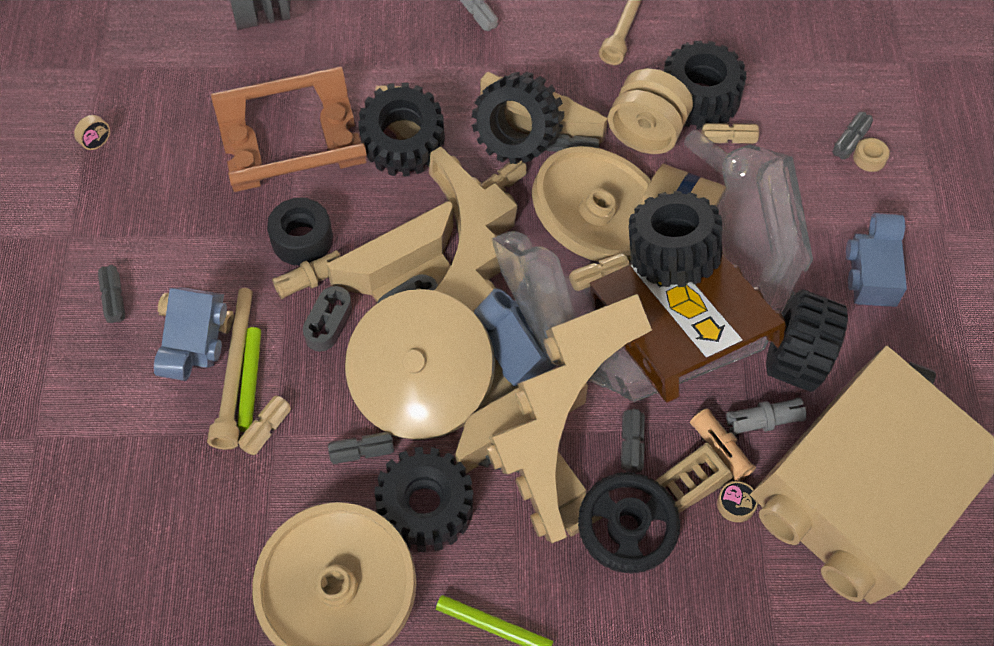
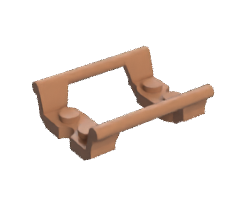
M342 66L211 94L225 153L234 155L231 160L227 161L229 179L234 192L260 187L261 179L338 163L340 169L366 163L367 154L364 143H361L358 133L349 131L351 127L355 126ZM314 86L323 105L320 121L328 151L263 165L255 132L245 122L246 100Z

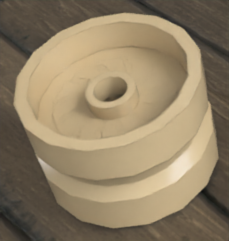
M649 68L635 70L627 76L619 96L610 109L608 115L609 127L614 135L630 148L649 154L666 153L674 148L692 110V95L681 81L664 71Z

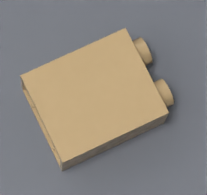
M886 345L856 373L751 492L750 496L763 507L759 512L760 520L775 537L790 545H797L801 541L825 563L821 568V574L834 591L854 602H860L865 599L871 605L906 586L993 476L994 437Z

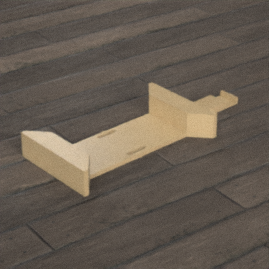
M447 201L326 264L330 285L342 287L348 292L372 295L376 302L387 292L420 274L431 276L439 285L451 266L443 254L453 230V205L450 201ZM496 358L490 392L480 410L467 417L456 451V465L461 461L466 468V473L478 467V463L486 459L485 456L488 455L486 448L492 445L489 439L490 436L531 420L529 413L523 415L517 403L515 393L520 392L519 387L513 386L504 377L502 367ZM587 383L580 390L569 413L585 404L588 389ZM558 452L555 473L558 508L563 526L572 537L579 532L578 515L581 503L586 495V489ZM592 517V524L601 519L602 517Z

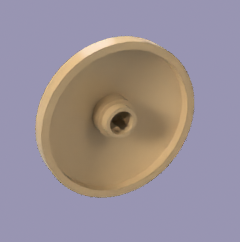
M570 147L554 153L542 164L533 183L532 199L536 213L544 227L559 243L570 251L596 262L623 253L626 255L629 263H631L629 218L631 214H635L634 209L642 203L643 194L651 180L634 164L612 152L594 147Z
M408 290L391 295L380 301L360 320L347 348L345 363L346 379L355 404L375 426L402 438L416 440L433 439L450 434L465 425L468 416L480 410L493 383L495 370L494 350L485 326L478 316L465 304L452 296L438 291Z
M327 503L308 508L294 515L282 524L267 541L254 571L253 604L263 631L275 646H389L399 635L411 613L416 593V572L407 544L394 526L384 517L368 508L355 504Z

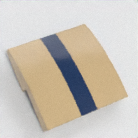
M662 164L643 194L641 204H645L644 200L649 197H658L660 193L674 194V191H682V194H688L689 192L697 194V198L705 197L710 200V205L718 207L726 186Z

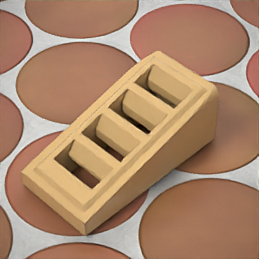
M707 442L655 481L659 482L664 488L668 486L678 499L675 503L680 513L725 485L733 477L731 471ZM705 462L714 472L710 477L700 467ZM692 470L702 481L698 486L688 476V473ZM681 478L690 492L684 495L674 481Z

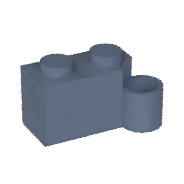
M873 213L869 224V235L855 234L853 240H848L846 259L851 260L852 265L848 275V289L854 292V304L897 307L907 289L902 244L905 232V219L903 215Z
M184 287L170 288L162 346L157 351L154 360L155 376L187 381L193 365L206 368L214 366V361L219 359L222 348L221 340L218 339L219 327L223 325L227 314V305L223 303L224 294Z
M493 289L474 310V313L487 328L494 356L502 367L504 377L513 386H518L520 382L548 372L558 364L557 360L551 361L544 345V339L548 338L546 330L527 301H514L504 291Z

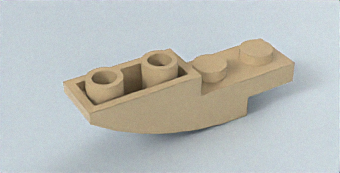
M487 71L480 80L481 95L487 86L502 77ZM555 92L552 93L555 99L560 97L563 103L558 107L559 111H564V119L559 122V124L563 125L560 134L569 135L570 138H574V135L597 138L599 143L605 140L608 118L595 110H590L572 101L567 96H561ZM507 101L505 117L508 124L517 131L530 134L532 120L527 109L520 103Z

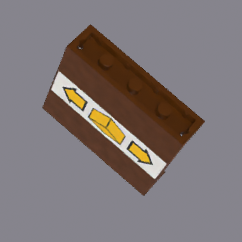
M723 251L720 265L717 269H713V274L710 277H701V282L697 284L686 283V287H678V285L673 284L670 287H664L661 282L653 284L647 281V276L641 277L637 273V268H633L632 264L590 282L592 307L594 310L638 294L652 331L625 344L623 348L666 403L680 397L679 377L765 336L777 348H779L784 338L786 325L783 315L778 310L772 309L764 300L761 291L756 286H751L744 278L741 269L736 264L732 265L724 256Z

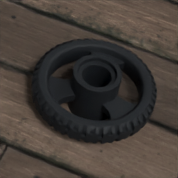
M621 472L601 479L586 493L579 510L578 529L586 550L600 564L616 572L641 573L657 567L671 554L679 538L680 515L673 497L669 495V492L659 482L642 474ZM618 488H635L644 491L651 497L646 504L637 498H624L616 504L610 498L609 491ZM624 515L632 516L638 522L639 527L627 529L621 524L619 518ZM601 516L608 519V534L615 543L620 545L614 554L602 546L593 530L592 517ZM661 520L666 522L663 541L653 552L644 556L638 548V543L644 538L651 521Z

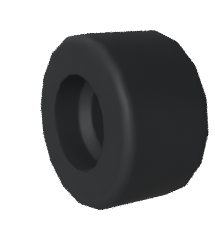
M292 198L276 206L268 217L267 231L274 253L283 262L291 265H300L304 261L310 263L324 257L332 246L333 233L327 210L317 201L309 198ZM309 227L312 229L303 236L289 235V232L295 228Z

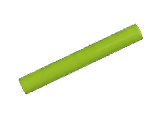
M257 327L248 328L246 334L237 427L241 432H245L253 423L261 342V329Z
M441 595L436 605V610L521 646H553L554 641L447 596Z

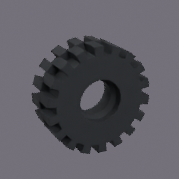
M423 447L415 448L414 456L409 457L407 451L399 453L400 462L396 463L391 459L386 464L387 473L381 471L377 478L379 486H375L374 492L377 513L394 526L404 539L409 550L411 545H417V551L426 553V546L429 545L434 546V551L442 550V542L446 540L452 545L457 541L458 532L465 533L468 528V520L472 519L473 514L472 481L470 475L466 476L465 466L461 461L456 465L454 456L448 452L444 458L440 457V449L431 447L430 454H424ZM420 489H431L439 495L440 503L433 512L417 513L409 504L411 495Z

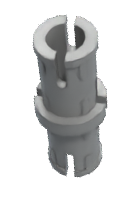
M800 397L770 404L768 401L759 402L757 407L727 412V426L733 425V427L729 428V432L734 435L763 429L765 432L772 431L777 425L805 421L806 409L805 407L799 408L800 405L804 404Z

